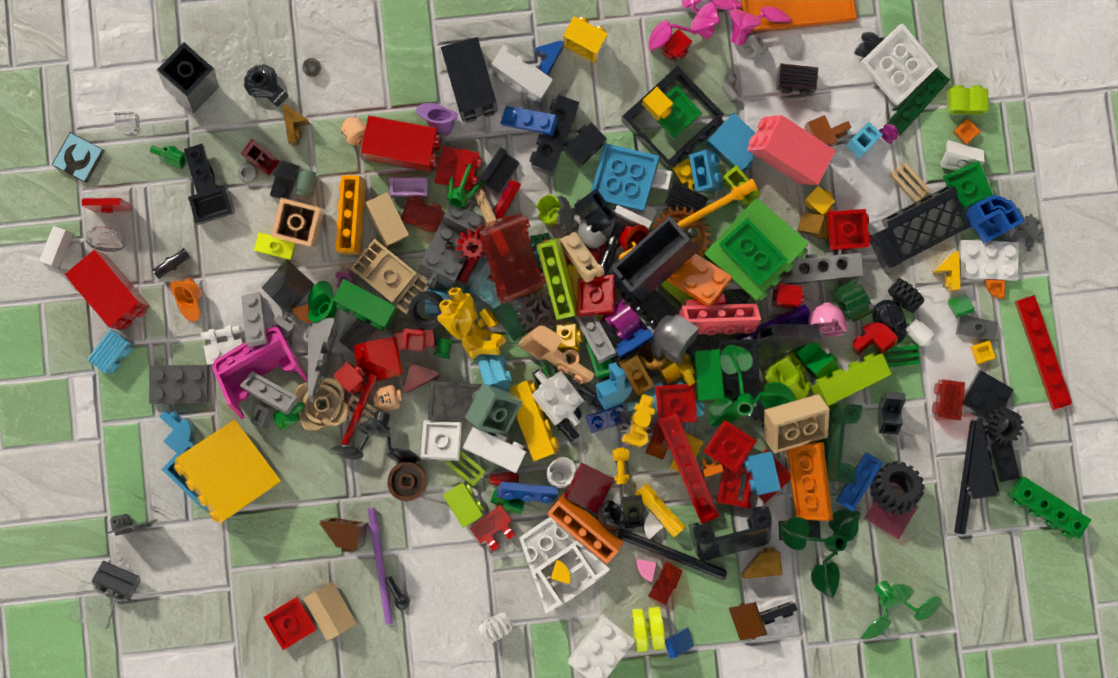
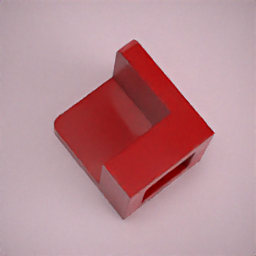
M404 329L401 348L423 352L425 332Z

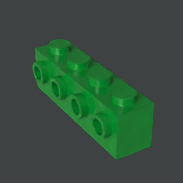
M1026 477L1018 478L1007 495L1012 499L1011 502L1020 508L1022 506L1027 508L1031 516L1037 519L1041 517L1045 520L1044 524L1052 529L1058 528L1062 531L1060 534L1070 540L1072 538L1080 539L1092 520Z

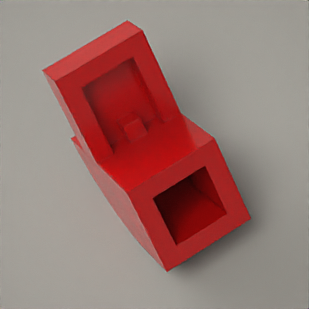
M868 323L862 327L864 335H859L853 340L852 350L856 355H859L873 344L880 353L884 354L897 344L898 337L889 327L882 323Z

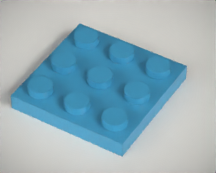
M605 143L591 192L594 189L598 190L606 203L645 212L660 156Z

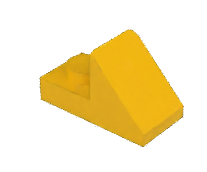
M959 251L949 254L932 272L947 273L944 278L947 292L960 290Z

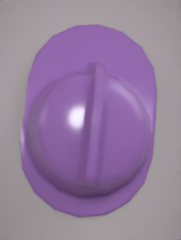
M424 103L416 109L417 115L427 120L429 127L437 128L438 133L451 134L454 120L458 117L456 112L435 103Z

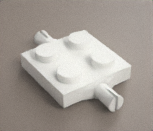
M541 370L536 372L534 375L541 384L531 395L552 423L557 425L565 418H568L573 426L580 423L574 412L584 400L562 371L557 372L548 379Z

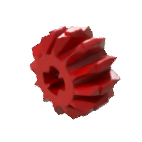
M468 229V235L464 232L460 234L461 238L457 239L459 245L456 249L457 251H462L460 253L461 258L467 255V261L474 257V261L477 262L478 256L484 258V252L489 251V248L486 246L489 244V240L484 239L485 233L478 235V229L474 233H472L471 229ZM470 242H473L476 248H472Z

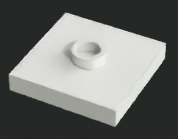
M424 420L420 458L424 460L460 461L462 422Z

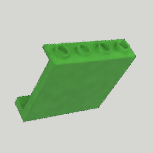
M756 197L704 253V258L730 274L732 280L754 299L753 302L756 303L758 300L763 301L769 294L767 290L771 285L775 287L782 280L780 276L784 271L788 273L795 266L793 261L797 257L801 259L807 253L808 249L806 247L809 242ZM747 217L788 259L760 287L719 246V243Z

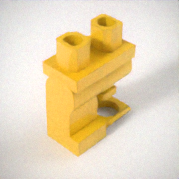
M643 394L639 404L636 403L632 411H635V413L632 415L631 420L633 424L629 435L623 434L621 442L639 448L648 442L646 429L650 424L651 416L655 412V409L651 408L654 401L653 397Z

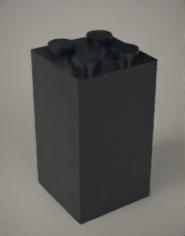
M478 37L441 47L462 122L466 121L469 123L477 120V117L480 116L491 117L495 115V112H498L497 102Z
M185 42L157 69L164 88L193 114L219 88L214 68Z

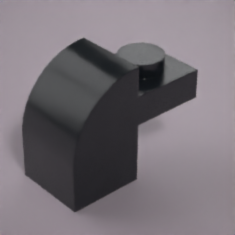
M886 392L885 396L880 398L878 409L879 433L899 434L903 424L901 411L906 401L904 393Z

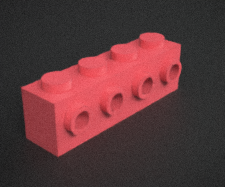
M757 304L711 305L710 308L706 305L682 306L679 316L699 328L697 334L707 335L723 333L727 335L733 333L750 334L756 331L761 321Z

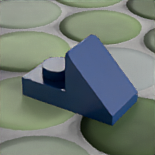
M560 40L535 48V53L546 59L541 61L538 69L547 76H549L564 48L563 41Z

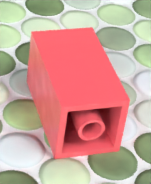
M783 115L762 118L758 123V130L749 140L747 151L799 185L819 184L836 150Z

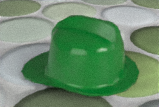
M319 281L310 290L308 318L311 322L316 323L323 319L334 318L337 314L338 307H336L337 303L333 301V289L329 282Z

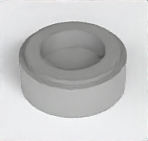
M245 163L239 167L238 177L245 183H252L257 179L258 171L252 164Z

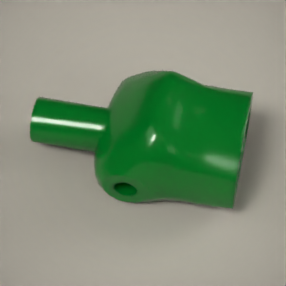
M151 146L150 152L160 156L167 165L183 169L186 165L185 152L178 150L176 146H163L162 148Z
M299 402L288 415L280 410L274 413L273 419L278 428L287 430L290 426L299 422L300 416L298 412L305 408V404Z

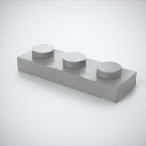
M260 292L243 295L241 300L246 344L248 347L266 344L267 336L262 295Z
M576 314L574 316L599 364L617 356L596 315L579 317Z
M253 371L250 372L240 385L242 390L287 415L299 401L296 395Z

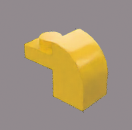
M686 353L680 365L668 359L666 364L658 369L667 384L680 377L689 386L696 382L693 377L695 372L692 362Z

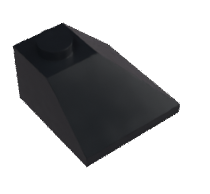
M286 260L262 286V289L285 311L291 313L292 309L302 301L315 284L292 263Z

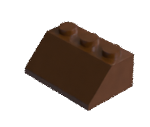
M332 517L320 520L323 530L336 547L342 548V552L353 553V551L365 546L367 522Z

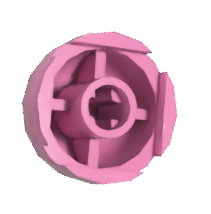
M823 303L821 306L813 309L809 315L808 325H818L820 333H824L822 337H836L842 335L843 330L847 331L844 312L837 306H833L832 303Z

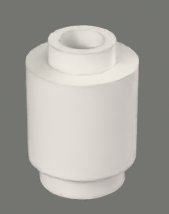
M917 319L913 320L905 329L908 332L907 334L920 347L923 345L927 347L934 340L933 335L935 333Z

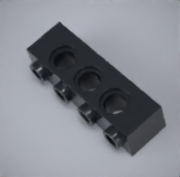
M559 94L556 99L552 100L549 108L552 110L551 114H564L566 118L563 121L557 120L554 129L559 134L557 138L552 139L548 134H539L536 141L538 145L537 151L532 152L529 160L532 163V169L553 176L580 102ZM545 148H549L552 151V154L550 156H544L541 153L542 150Z

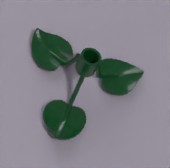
M844 509L834 512L832 514L833 520L828 522L829 528L834 533L833 536H829L827 539L808 537L810 532L809 524L801 517L789 518L781 523L780 526L781 538L789 548L802 550L806 547V540L824 542L827 550L832 552L823 560V565H816L811 572L813 586L829 598H833L837 591L840 573L835 563L827 562L833 556L838 555V551H844L847 547V542L853 540L856 536L861 515L856 510L852 512Z

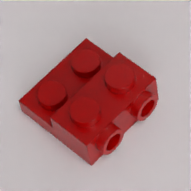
M443 146L434 183L449 187L450 177H453V188L459 187L468 164H471L472 167L463 188L465 191L471 192L472 187H475L478 181V177L475 176L477 169L480 170L482 165L480 154L465 149L459 150Z
M866 209L827 212L830 250L869 247L871 236L868 232L869 215L866 213Z

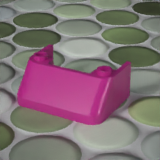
M271 327L266 330V344L248 347L245 342L217 358L212 365L213 372L228 406L241 419L245 418L239 403L247 399L250 393L242 390L240 385L251 371L263 376L276 367L281 366L285 372L296 370L305 381H308V376L298 356L284 334L277 327Z

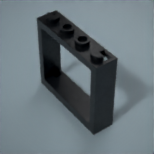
M677 65L622 116L621 121L652 154L660 156L659 161L669 169L671 166L675 168L682 161L680 158L685 153L689 155L696 148L694 145L698 141L702 143L710 135L708 132L712 128L716 130L723 123L722 119L725 114ZM678 80L709 112L713 119L668 160L632 120L645 109L642 101L656 87L664 92L671 84Z

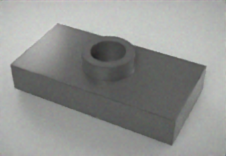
M964 315L958 317L956 334L995 341L998 322Z

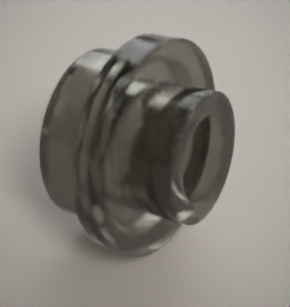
M308 58L303 62L302 70L306 76L315 77L321 72V64L315 58ZM311 65L315 66V69L313 71L309 70V67Z

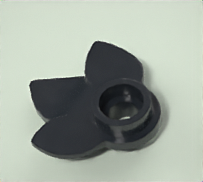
M873 32L862 33L861 39L863 42L857 46L854 54L865 58L885 38H879Z

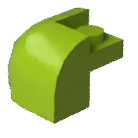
M792 350L775 359L763 371L766 375L767 384L770 382H781L787 385L793 391L796 400L806 398L809 393L811 383L807 382L804 374L807 370Z

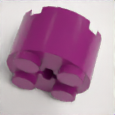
M622 299L615 305V313L607 314L605 320L611 327H617L619 330L617 335L622 341L627 339L629 342L634 338L636 332L641 329L647 330L648 328L646 325L641 326L644 322L628 304L625 306L627 301Z

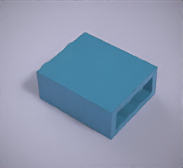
M735 113L721 125L706 143L731 168L737 165L745 173L752 167L751 161L756 157L747 151L749 140L755 135V132Z

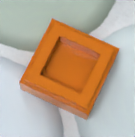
M968 118L953 131L964 145H967L981 132Z

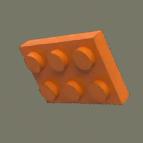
M694 254L666 281L710 308L731 282L732 276L699 255Z

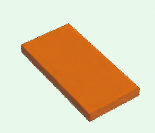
M811 442L788 449L796 517H801L805 520H833L823 442Z

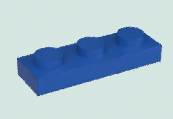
M505 106L500 124L506 127L553 135L558 117L554 114Z
M865 452L835 501L853 512L883 462Z
M501 482L497 488V497H503L506 500L514 498L522 499L526 502L532 500L541 501L547 504L554 502L558 495V488Z

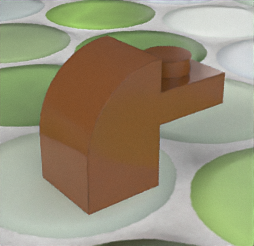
M825 115L807 122L804 126L807 132L830 147L835 146L837 139L847 136V132L852 128L849 121L831 128Z

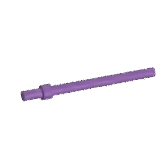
M369 508L370 524H368V528L372 535L385 624H392V613L388 587L385 581L386 574L379 535L381 530L380 523H377L375 508Z

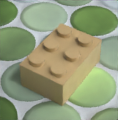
M817 394L764 410V439L775 454L827 438L829 408L820 395Z

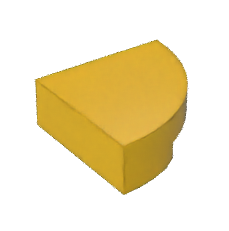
M556 560L551 579L570 585L571 576L568 568L564 563Z

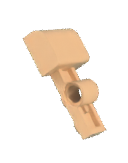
M538 326L521 338L518 346L540 361L546 359L555 365L559 371L569 374L573 377L574 381L580 384H585L592 380L594 373L578 363L579 354L575 350L569 349L563 353L557 350L562 338L549 328ZM565 356L570 359V363L566 361Z

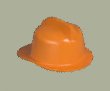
M187 278L182 282L176 280L171 282L170 290L181 314L189 321H197L200 318L198 303L202 297L200 287L193 278Z

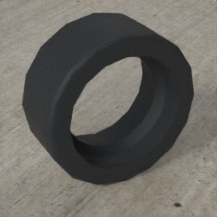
M423 291L417 294L410 302L408 308L409 318L414 325L421 329H434L440 325L437 317L431 321L421 318L417 313V305L422 300H430L438 307L439 315L441 313L439 305L444 299L436 292Z

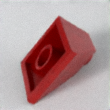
M396 336L353 346L357 365L369 376L370 373L377 375L376 382L403 374Z

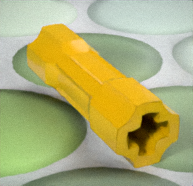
M648 483L644 484L635 493V495H642L643 504L651 510L672 537L677 536L686 527L663 503Z

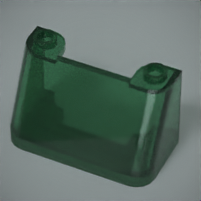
M833 403L828 406V437L814 442H823L828 481L855 484V468L851 464L841 463L845 423L854 424L861 419L863 405Z

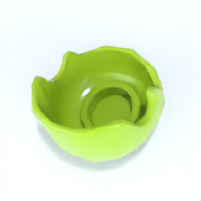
M551 194L541 197L536 205L539 211L537 217L547 226L557 224V210L561 208L558 198Z

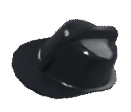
M892 300L878 302L873 308L872 316L874 322L882 323L889 327L898 337L897 344L902 342L907 334L905 330L907 324L900 305Z

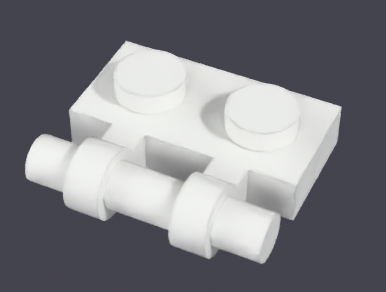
M230 325L225 326L224 329L215 330L214 328L209 329L208 332L201 333L202 340L210 339L211 341L210 345L204 346L207 365H212L217 358L244 343L243 339L235 340L234 334L241 333L240 326L233 327ZM218 337H228V341L218 343Z

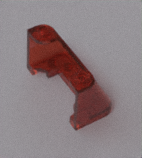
M522 212L477 225L501 305L544 288L543 284L546 283L544 273L539 271L527 228H531L527 216L524 217Z

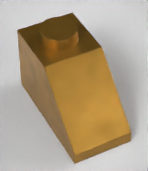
M775 547L763 548V552H758L741 572V577L746 579L783 575L780 551L775 550Z

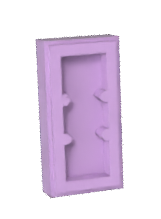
M390 177V197H428V177Z

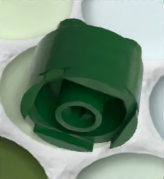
M856 278L836 288V293L833 295L837 305L841 304L844 308L843 312L846 321L851 320L852 323L874 312L873 308L869 309L868 307L871 302L861 284L856 285L858 282Z

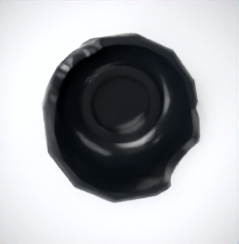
M608 499L598 508L599 522L603 527L611 531H617L622 527L624 520L620 521V516L623 512L613 500Z

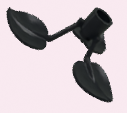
M382 411L375 412V415L358 425V430L366 434L360 447L338 445L331 448V451L341 457L351 460L362 459L364 454L360 451L364 448L368 438L375 435L387 438L388 450L390 451L387 453V456L390 459L399 463L418 462L421 460L420 456L411 450L392 448L391 427H388L390 415Z

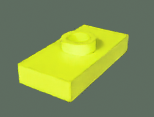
M258 232L254 251L292 261L296 246L295 242Z

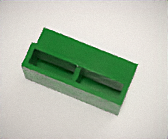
M720 350L692 352L693 370L695 372L694 379L696 381V400L724 398Z

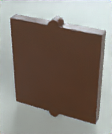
M742 602L738 606L728 608L740 641L746 639L754 640L756 637L767 635L756 602L747 604Z

